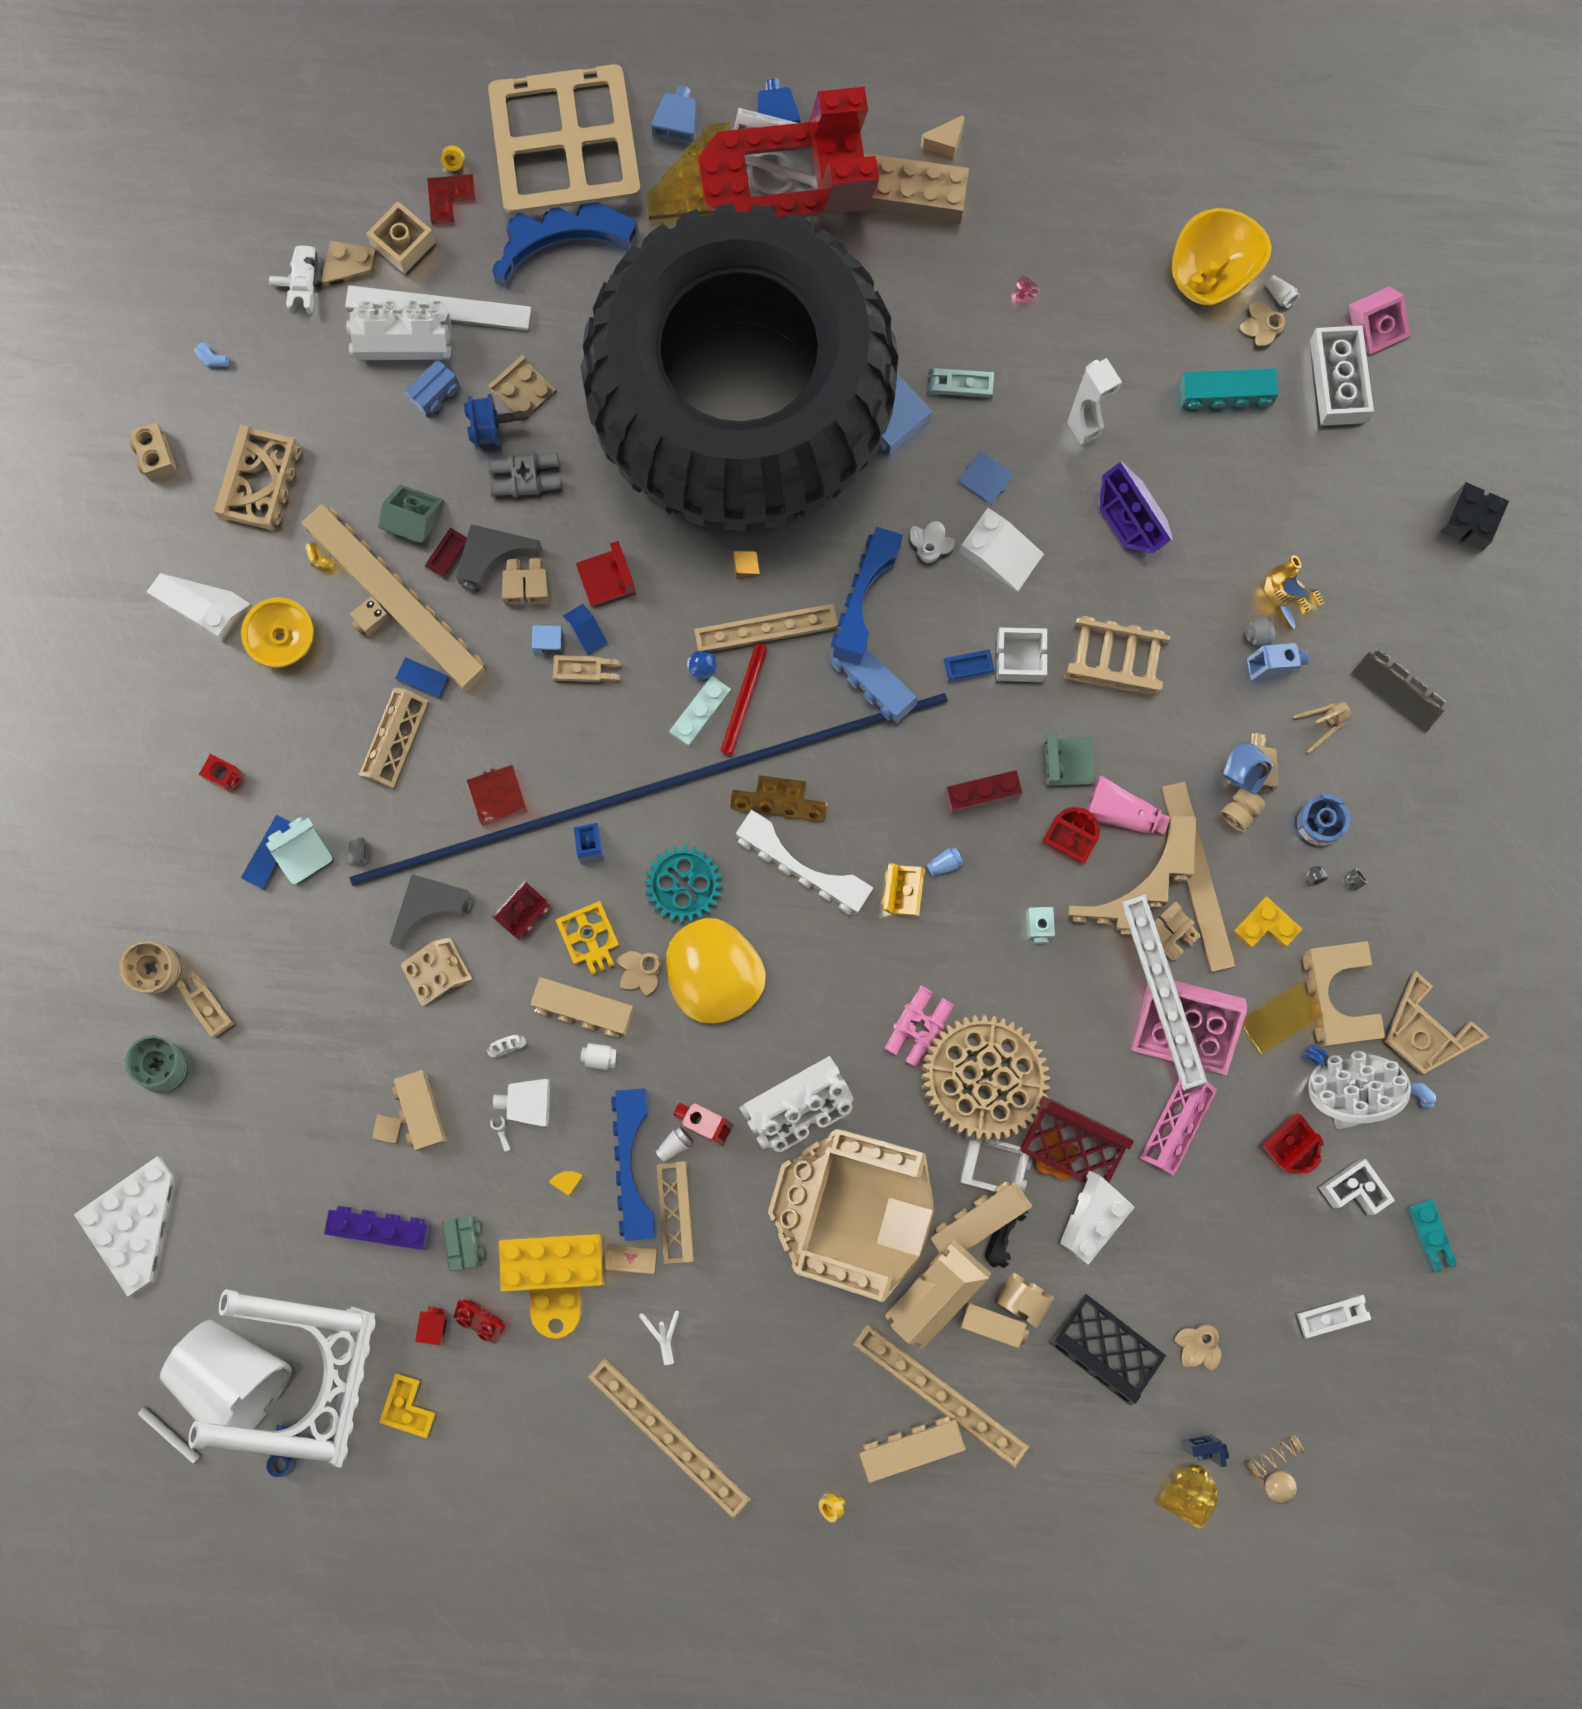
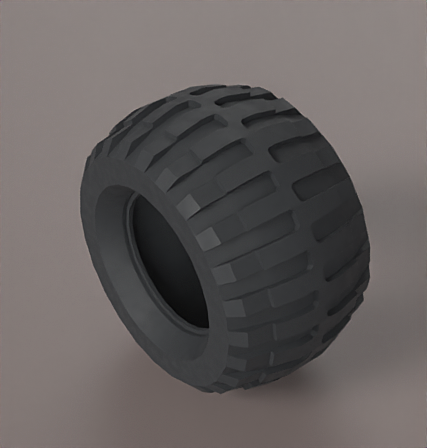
M734 203L716 205L715 214L701 216L698 209L680 215L676 226L672 229H669L663 223L643 239L641 248L633 245L615 267L608 283H603L593 306L594 316L589 317L585 326L583 339L584 358L580 366L590 423L596 430L599 443L607 459L618 466L620 475L632 489L638 493L643 490L649 496L651 502L670 515L671 513L677 515L681 511L685 514V519L694 524L707 528V526H711L712 522L725 523L726 530L746 532L745 525L762 522L763 528L784 526L788 516L795 514L797 518L805 517L820 510L824 506L826 499L837 497L855 482L857 473L863 470L878 452L881 438L886 432L893 414L899 354L896 338L891 330L892 317L879 292H874V281L869 272L857 259L847 252L844 244L839 242L837 238L823 229L815 234L812 223L808 222L807 218L789 212L784 220L776 217L772 206L753 205L752 213L735 211ZM737 323L759 325L776 331L791 341L804 355L812 375L798 397L782 410L759 419L746 421L723 420L700 412L684 401L672 387L668 377L675 360L683 349L702 333L719 326Z

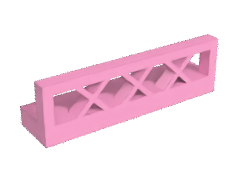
M1179 1079L1140 1159L1174 1176L1218 1089L1208 1082L1194 1087L1191 1092L1185 1094ZM1183 1103L1184 1108L1182 1112L1174 1116L1173 1109L1175 1105ZM1171 1124L1173 1128L1171 1134L1163 1138L1162 1131L1164 1127ZM1160 1146L1162 1152L1158 1160L1150 1158L1153 1149Z

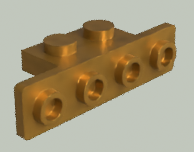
M759 775L756 792L732 790L730 808L740 811L753 810L757 813L813 821H825L827 802L804 799L806 781Z

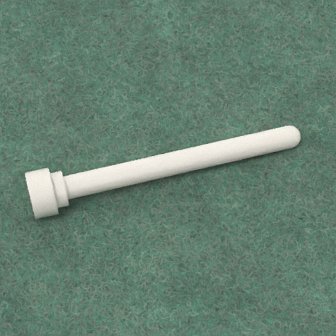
M745 155L746 164L811 185V188L815 190L818 189L816 174L812 176L753 155Z

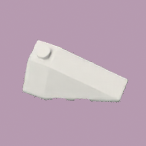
M162 573L159 574L147 590L149 595L223 643L227 641L252 606L231 591Z

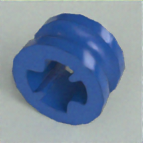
M1310 1044L1308 1047L1309 1052H1305L1304 1057L1317 1065L1324 1066V1059L1328 1058L1329 1054L1323 1049Z

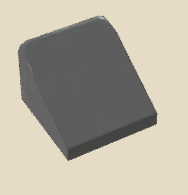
M359 837L350 841L348 864L365 866L368 842L364 838Z

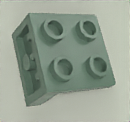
M1047 733L1044 739L1047 786L1093 785L1095 783L1092 738H1057V733Z

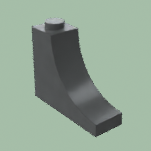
M471 524L456 576L458 583L467 590L474 591L475 588L482 590L490 573L504 561L524 555L540 556L542 549L540 540Z
M412 874L389 944L403 949L410 934L419 925L434 917L443 915L463 917L465 911L468 912L472 904L469 891Z

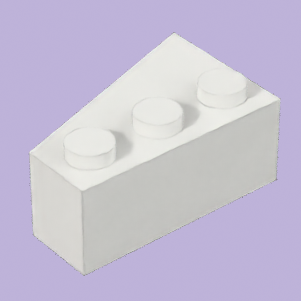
M1091 1171L1087 1174L1086 1178L1088 1180L1083 1192L1079 1194L1077 1199L1079 1202L1074 1215L1071 1214L1060 1244L1087 1265L1090 1264L1135 1208L1104 1178Z

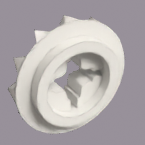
M512 1035L490 1044L491 1047L487 1049V1052L491 1057L502 1056L521 1049L526 1044L523 1036Z

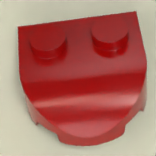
M1066 808L1056 815L1042 841L1085 864L1099 839V824L1095 816L1084 808Z
M1297 1112L1262 1145L1272 1160L1291 1174H1308L1315 1170L1322 1161V1156H1320L1322 1146H1324L1322 1137L1314 1132L1304 1117Z

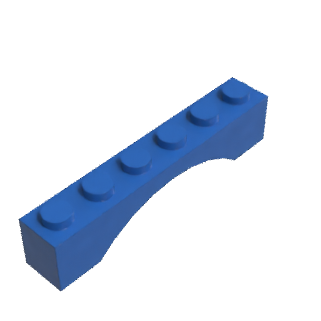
M876 527L874 534L868 535L865 545L868 551L867 554L862 553L858 567L862 568L860 574L855 573L851 586L855 588L853 594L848 593L844 606L848 608L846 614L841 613L838 627L841 628L839 634L834 633L830 647L834 648L833 657L857 665L861 664L869 638V632L862 613V600L873 581L884 571L895 565L903 534Z
M646 1089L615 1091L616 1096L611 1097L612 1112L617 1111V1121H613V1134L618 1136L619 1146H614L615 1161H620V1171H616V1184L621 1186L622 1196H617L618 1211H623V1221H619L620 1236H624L625 1241L655 1239L654 1213L645 1204L637 1190L631 1166L634 1140L640 1125L648 1115Z

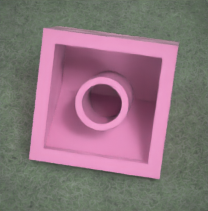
M1390 286L1349 305L1352 326H1363L1365 349L1369 355L1410 337L1404 295Z

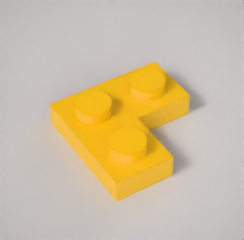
M1266 896L1233 933L1249 948H1252L1268 932L1285 948L1299 934L1302 928Z
M395 1373L379 1423L428 1438L436 1413L413 1405L420 1380Z

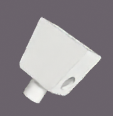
M541 1079L508 1084V1095L494 1094L493 1109L507 1110V1119L510 1121L548 1128L550 1080Z

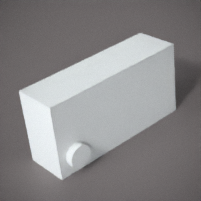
M1363 326L1316 328L1310 339L1321 426L1367 423L1374 412Z

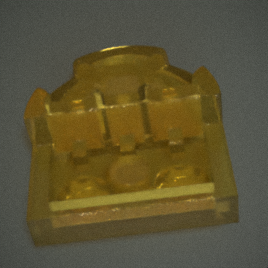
M1198 1465L1175 1469L1170 1474L1169 1482L1157 1499V1505L1202 1530L1217 1505L1218 1489L1213 1475L1207 1469Z

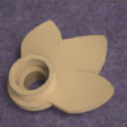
M1250 303L1248 308L1251 317L1245 320L1239 329L1246 336L1255 337L1256 346H1267L1273 342L1275 335L1284 331L1286 320L1281 313L1273 312L1267 304ZM1270 322H1275L1277 327L1271 326Z
M629 951L618 957L617 963L626 969L620 981L622 989L632 990L640 987L645 996L656 989L658 985L657 974L662 968V961L655 953H645L642 955L636 951ZM648 961H653L655 964L652 969H647L645 965Z
M1204 1324L1197 1329L1185 1328L1176 1335L1174 1341L1184 1347L1181 1356L1184 1367L1193 1368L1203 1362L1212 1371L1218 1366L1221 1359V1351L1217 1345L1219 1343V1333L1215 1327ZM1209 1334L1212 1338L1210 1341H1204L1202 1339L1203 1335Z

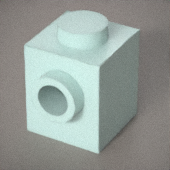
M1053 907L1028 908L1026 911L1028 940H1034L1035 944L1049 943V939L1055 936Z

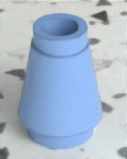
M954 847L946 849L931 860V862L927 863V866L932 876L960 869L959 866L963 865L964 862L957 848Z

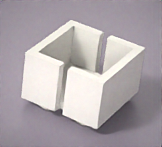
M999 628L997 633L998 658L996 660V681H1045L1047 676V654H1045L1047 651V629Z

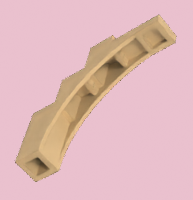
M1171 816L1168 838L1161 859L1151 874L1138 887L1107 904L1095 907L1069 905L1068 918H1073L1075 923H1087L1088 919L1097 920L1098 924L1110 925L1112 921H1116V931H1121V935L1132 936L1121 902L1145 894L1150 908H1162V905H1166L1168 902L1169 877H1173L1174 881H1187L1188 878H1192L1195 860L1196 817Z

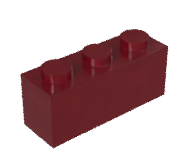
M1017 770L948 786L944 793L950 815L1020 799L1023 792Z

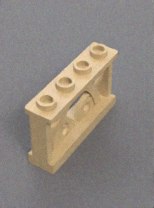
M240 424L214 509L219 519L231 520L274 531L275 526L279 525L281 520L280 509L282 503H285L287 500L288 482H291L294 476V462L300 456L301 448L294 437L265 432ZM257 439L268 443L261 449L252 441ZM276 445H281L286 450L282 459L276 458V455L280 452L279 450L273 451L270 456L267 453ZM256 456L258 457L252 465L246 464L248 457L253 458V461ZM263 462L270 472L272 482L265 488L252 494L250 484L242 478L243 473L254 471ZM240 486L246 487L247 496H244V491L237 493ZM256 504L260 512L263 505H268L267 514L263 517H256L252 512V505ZM246 506L247 515L233 512L232 508Z

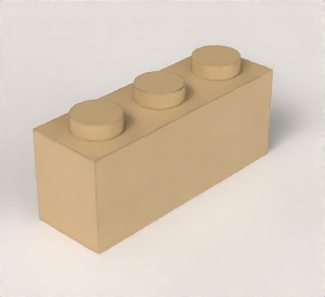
M420 1070L393 1079L395 1086H392V1091L395 1099L400 1100L402 1109L399 1110V1115L402 1123H407L409 1133H406V1138L409 1146H414V1150L421 1151L447 1142L426 1072Z

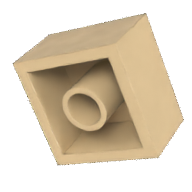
M399 201L366 233L371 246L404 274L436 243L432 229Z

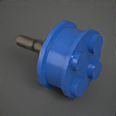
M492 393L488 394L487 398L473 399L472 396H469L468 403H464L465 416L471 422V426L467 427L469 441L475 443L477 449L481 448V444L495 443L496 446L500 445L499 429L501 423L529 420L527 411L498 414Z

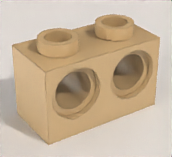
M157 422L130 431L132 440H129L134 454H138L139 461H136L141 475L145 474L152 481L177 472L164 431ZM152 438L150 444L143 445L145 440ZM159 459L157 465L150 466L153 460Z

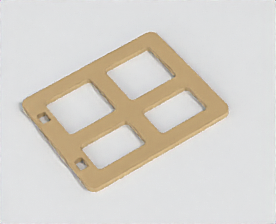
M616 64L604 65L584 70L575 69L531 75L526 78L495 80L489 84L488 92L502 201L506 212L514 214L635 197L640 193L639 173L621 66ZM597 74L598 78L584 80V75ZM528 84L527 88L515 89L514 85ZM608 85L614 122L608 125L580 128L577 121L573 91L576 88ZM557 92L562 129L560 131L512 137L510 135L506 105L507 98ZM616 141L618 143L623 179L620 182L588 185L586 183L582 146ZM558 148L565 149L570 187L568 189L526 195L518 194L514 156L516 154Z

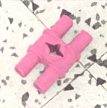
M920 986L911 1003H907L904 1006L905 1010L898 1022L893 1025L894 1032L884 1048L887 1052L897 1056L906 1039L911 1037L914 1039L915 1045L905 1062L914 1068L919 1067L929 1046H933L934 1038L937 1039L939 1032L945 1030L944 1023L954 1007V1004L942 998L932 1016L924 1015L923 1010L933 992L923 986ZM920 1021L923 1022L922 1027L925 1029V1032L921 1030L919 1033H916V1027L913 1025V1022L916 1024Z

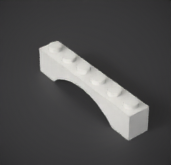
M1107 358L1100 362L1095 360L1086 366L1067 421L1068 426L1081 446L1102 434L1104 423L1101 415L1100 401L1118 392L1122 384Z
M753 810L750 811L736 832V838L739 839L737 843L747 850L753 848L759 852L757 856L767 863L773 861L779 865L778 869L787 876L795 875L799 878L798 882L808 889L813 887L820 891L818 895L828 902L834 900L840 904L838 908L848 915L852 913L858 915L873 892L872 886L854 875H827L813 871L800 864L781 845L775 834L772 822Z

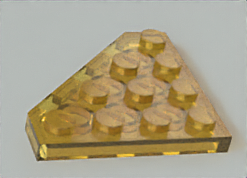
M730 122L707 124L702 130V134L686 148L675 165L672 164L655 188H652L646 194L649 220L676 218L695 209H698L700 215L715 214L714 210L711 211L704 206L697 160L698 156L717 132L731 130Z

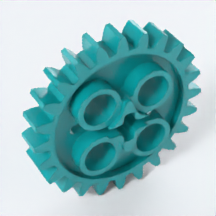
M675 845L673 853L665 849L666 856L664 858L657 854L659 862H650L654 870L646 871V874L651 879L644 880V884L651 886V888L646 889L645 894L653 895L648 899L649 904L657 903L653 909L655 912L662 909V918L670 914L671 922L677 916L681 924H683L685 917H688L692 923L694 915H697L700 920L702 919L701 912L703 910L708 914L711 913L708 907L709 904L717 906L713 898L721 897V894L716 889L723 888V884L716 882V880L721 879L722 874L714 873L718 870L719 866L718 864L710 865L713 857L705 859L706 852L704 850L698 855L696 846L690 852L687 849V845L683 846L682 851H679ZM682 862H688L691 865V869L686 873L678 870V865ZM669 868H672L682 881L688 880V887L699 897L698 900H695L685 887L679 888V881L668 871ZM664 878L673 880V885L668 889L660 887V882ZM699 879H703L707 882V887L704 890H697L694 888V883ZM682 895L689 898V903L683 907L676 904V899Z

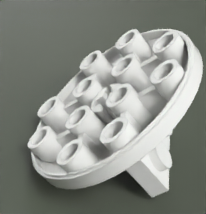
M1362 1051L1328 1057L1324 1066H1317L1309 1078V1096L1311 1101L1321 1112L1334 1118V1125L1337 1130L1388 1119L1404 1109L1411 1094L1410 1080L1397 1062L1365 1054Z

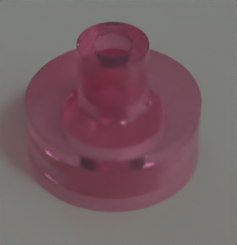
M1024 275L1016 283L1020 289L1016 296L1020 300H1024L1027 295L1034 298L1040 291L1037 284Z

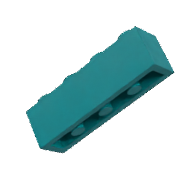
M1277 368L1183 372L1180 379L1182 407H1189V409H1199L1203 406L1223 408L1226 405L1246 407L1249 404H1258V406L1262 407L1269 406L1275 402L1279 395Z

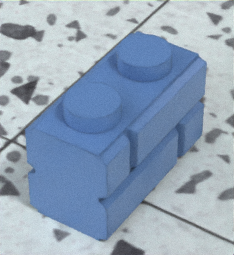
M437 359L404 392L408 400L425 416H428L430 413L437 412L442 405L441 402L447 396L452 397L458 391L460 384L456 375Z

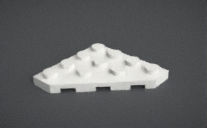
M159 1156L74 1214L127 1297L132 1296L152 1281L154 1260L157 1257L162 1222H164L168 1205L167 1198L173 1181L172 1174Z

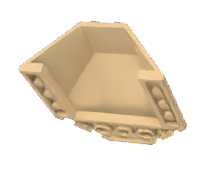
M835 1129L829 1133L830 1136L820 1142H815L803 1150L802 1154L793 1160L789 1159L781 1165L768 1214L771 1221L777 1227L778 1237L785 1252H788L793 1263L791 1266L797 1275L884 1302L922 1257L935 1210L926 1155L919 1151Z

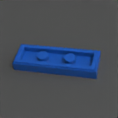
M278 815L275 816L241 878L264 890L278 865L266 846V843L269 842L268 837L278 830L282 833L289 830L290 821Z

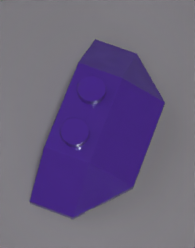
M1120 461L1102 475L1099 509L1125 548L1155 553L1173 540L1169 523L1143 481L1123 462Z

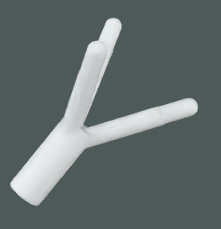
M679 1311L674 1313L667 1336L663 1322H659V1334L645 1315L641 1313L639 1317L661 1345L664 1365L673 1364L674 1360L670 1341L677 1323Z

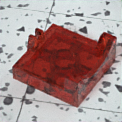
M513 765L497 770L492 768L490 769L491 772L483 771L482 775L467 779L477 810V816L482 826L528 811Z

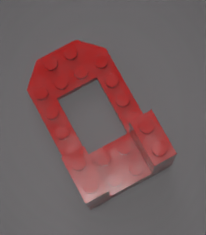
M865 86L818 91L809 122L717 132L698 156L697 160L704 206L711 211H715L716 205L734 203L735 211L751 213L753 205L772 206L776 217L785 219L789 212L801 217L868 210L879 182V172L876 156L864 157L861 129L868 112ZM812 148L817 190L751 197L745 155Z

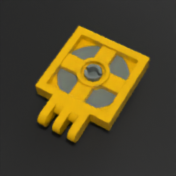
M600 901L556 919L574 965L586 961L592 975L596 974V968L593 965L595 963H598L601 971L606 970L602 960L607 959L609 967L615 966L609 950L618 947L619 944Z

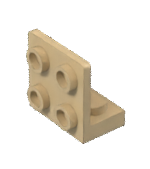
M450 937L432 941L401 963V968L422 1006L429 1004L449 989L467 984L472 980Z

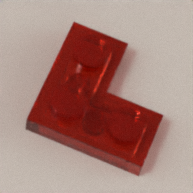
M473 174L427 178L432 225L455 223L453 201L476 199Z

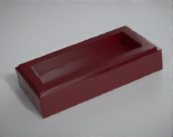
M449 528L424 565L425 568L446 580L463 554L467 537Z

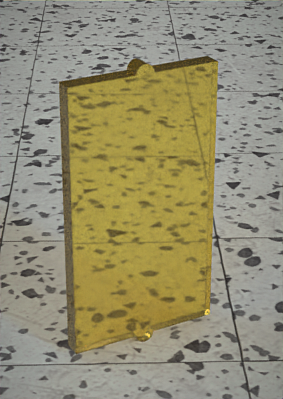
M1299 982L1245 1016L1243 1027L1249 1034L1248 1039L1253 1040L1260 1053L1263 1054L1318 1020L1323 1014L1315 1004V998L1310 996L1303 984Z

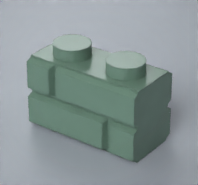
M474 1216L442 1221L449 1271L481 1266V1261L485 1260L483 1246H478L477 1236L481 1235L479 1221H475Z

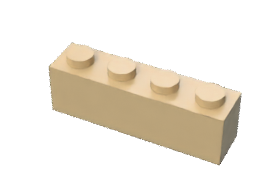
M541 977L538 979L530 1004L533 1008H536L535 1013L547 1017H549L550 1013L559 1015L558 1020L572 1024V1021L575 1020L582 1023L581 1027L595 1031L596 1027L605 1030V1035L619 1038V1034L626 1035L634 1010L632 1005Z
M1007 1181L1003 1182L994 1189L996 1194L990 1198L987 1195L982 1196L974 1202L975 1208L970 1211L964 1208L954 1215L955 1221L949 1225L945 1221L934 1228L936 1233L930 1239L938 1251L941 1252L953 1239L965 1250H968L1029 1210L1032 1205L1017 1182L1014 1181L1011 1184H1008Z
M945 1416L935 1420L936 1425L926 1428V1425L922 1424L911 1428L912 1433L904 1436H902L901 1432L892 1434L887 1437L888 1441L879 1444L878 1440L864 1444V1449L859 1454L869 1483L965 1451L966 1446L956 1418L950 1420L949 1416Z

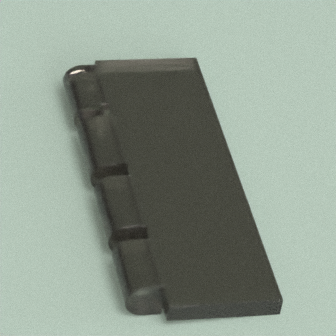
M1380 648L1373 654L1368 652L1352 671L1351 675L1419 729L1427 733L1444 712L1441 707L1446 700L1434 691L1426 697L1424 694L1429 687L1415 676L1407 682L1405 679L1410 672L1396 661L1389 668L1386 664L1390 661L1391 657Z

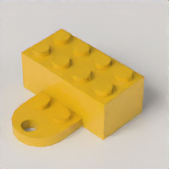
M602 1234L499 1240L501 1291L529 1290L532 1324L545 1337L557 1339L565 1337L574 1331L581 1315L580 1287L605 1285ZM555 1318L560 1319L563 1323V1329L559 1333L552 1332L549 1327L551 1320Z

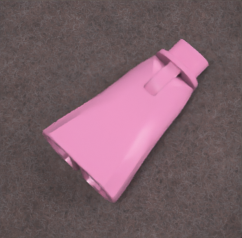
M1102 776L1098 777L1091 793V800L1086 808L1095 816L1098 823L1123 827L1138 832L1153 834L1155 831L1163 835L1165 834L1170 821L1169 816L1161 814L1160 809L1157 810L1152 804L1127 792Z

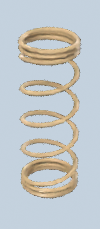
M1295 1435L1289 1437L1292 1450L1283 1442L1279 1444L1281 1454L1274 1448H1270L1272 1461L1266 1455L1260 1454L1263 1468L1253 1459L1247 1462L1249 1470L1257 1480L1261 1478V1475L1252 1461L1267 1475L1262 1455L1269 1460L1275 1469H1277L1271 1450H1274L1287 1463L1281 1444H1284L1297 1457L1291 1443L1292 1440L1297 1451L1300 1454L1304 1453V1449Z

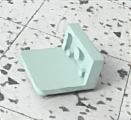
M301 817L289 824L290 829L284 833L278 830L268 837L269 842L266 843L268 850L291 884H297L332 861L331 854L314 830L309 818L303 820Z

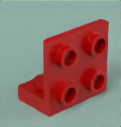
M619 541L610 543L611 551L576 563L590 606L592 607L636 592Z

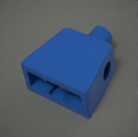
M778 79L767 80L766 90L758 92V113L801 123L791 89L789 87L780 88Z

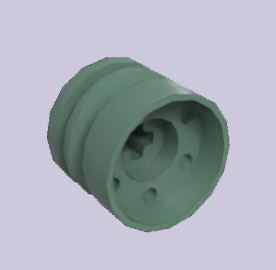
M156 1035L145 1036L135 1041L128 1049L125 1058L126 1071L129 1077L138 1085L155 1093L169 1092L178 1087L184 1080L187 1071V1061L183 1052L164 1037ZM158 1062L164 1064L160 1066V1071L155 1069L158 1067Z

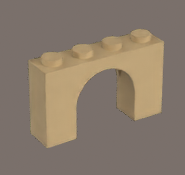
M1368 941L1307 950L1305 956H1303V965L1309 973L1307 988L1309 994L1313 996L1314 1003L1311 1004V1011L1313 1017L1317 1019L1318 1028L1315 1029L1317 1041L1321 1042V1048L1385 1038L1381 1013L1357 1017L1343 1015L1333 1007L1328 995L1329 983L1336 973L1363 969L1372 965Z

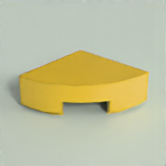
M565 1171L555 1175L549 1183L570 1196L583 1175L573 1171Z

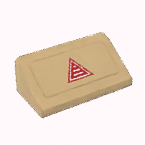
M608 1245L605 1270L655 1274L657 1249Z

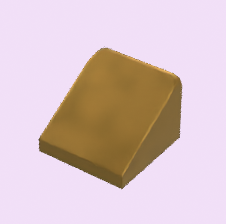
M733 551L736 578L760 575L756 552Z

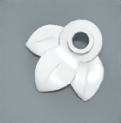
M939 521L929 523L925 530L913 526L910 530V543L917 548V554L923 562L932 563L940 555L950 553L955 546V539L945 537V528Z

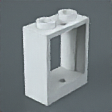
M972 1134L959 1183L996 1193L994 1189L998 1186L972 1179L980 1144L1020 1155L1014 1181L1017 1182L1024 1193L1027 1180L1023 1178L1025 1170H1030L1033 1157L1019 1151V1146L1005 1142H995V1140L990 1139L986 1143L982 1136L977 1142L975 1141V1134Z

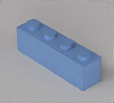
M834 648L830 651L831 665L838 672L843 671L848 676L847 680L853 687L862 689L864 697L871 704L876 703L881 708V714L887 720L892 719L898 723L917 705V697L867 648L860 665L833 657Z

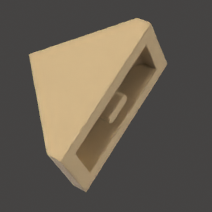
M963 115L922 134V149L954 158L963 131L965 120Z

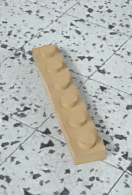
M833 603L694 629L698 651L708 653L838 629V622Z

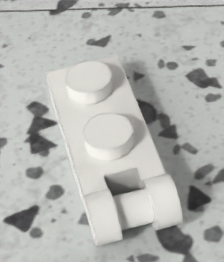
M1357 1295L1297 1313L1304 1338H1310L1371 1320L1369 1311L1366 1312L1364 1306L1366 1302L1364 1295ZM1349 1307H1355L1356 1315L1351 1316Z

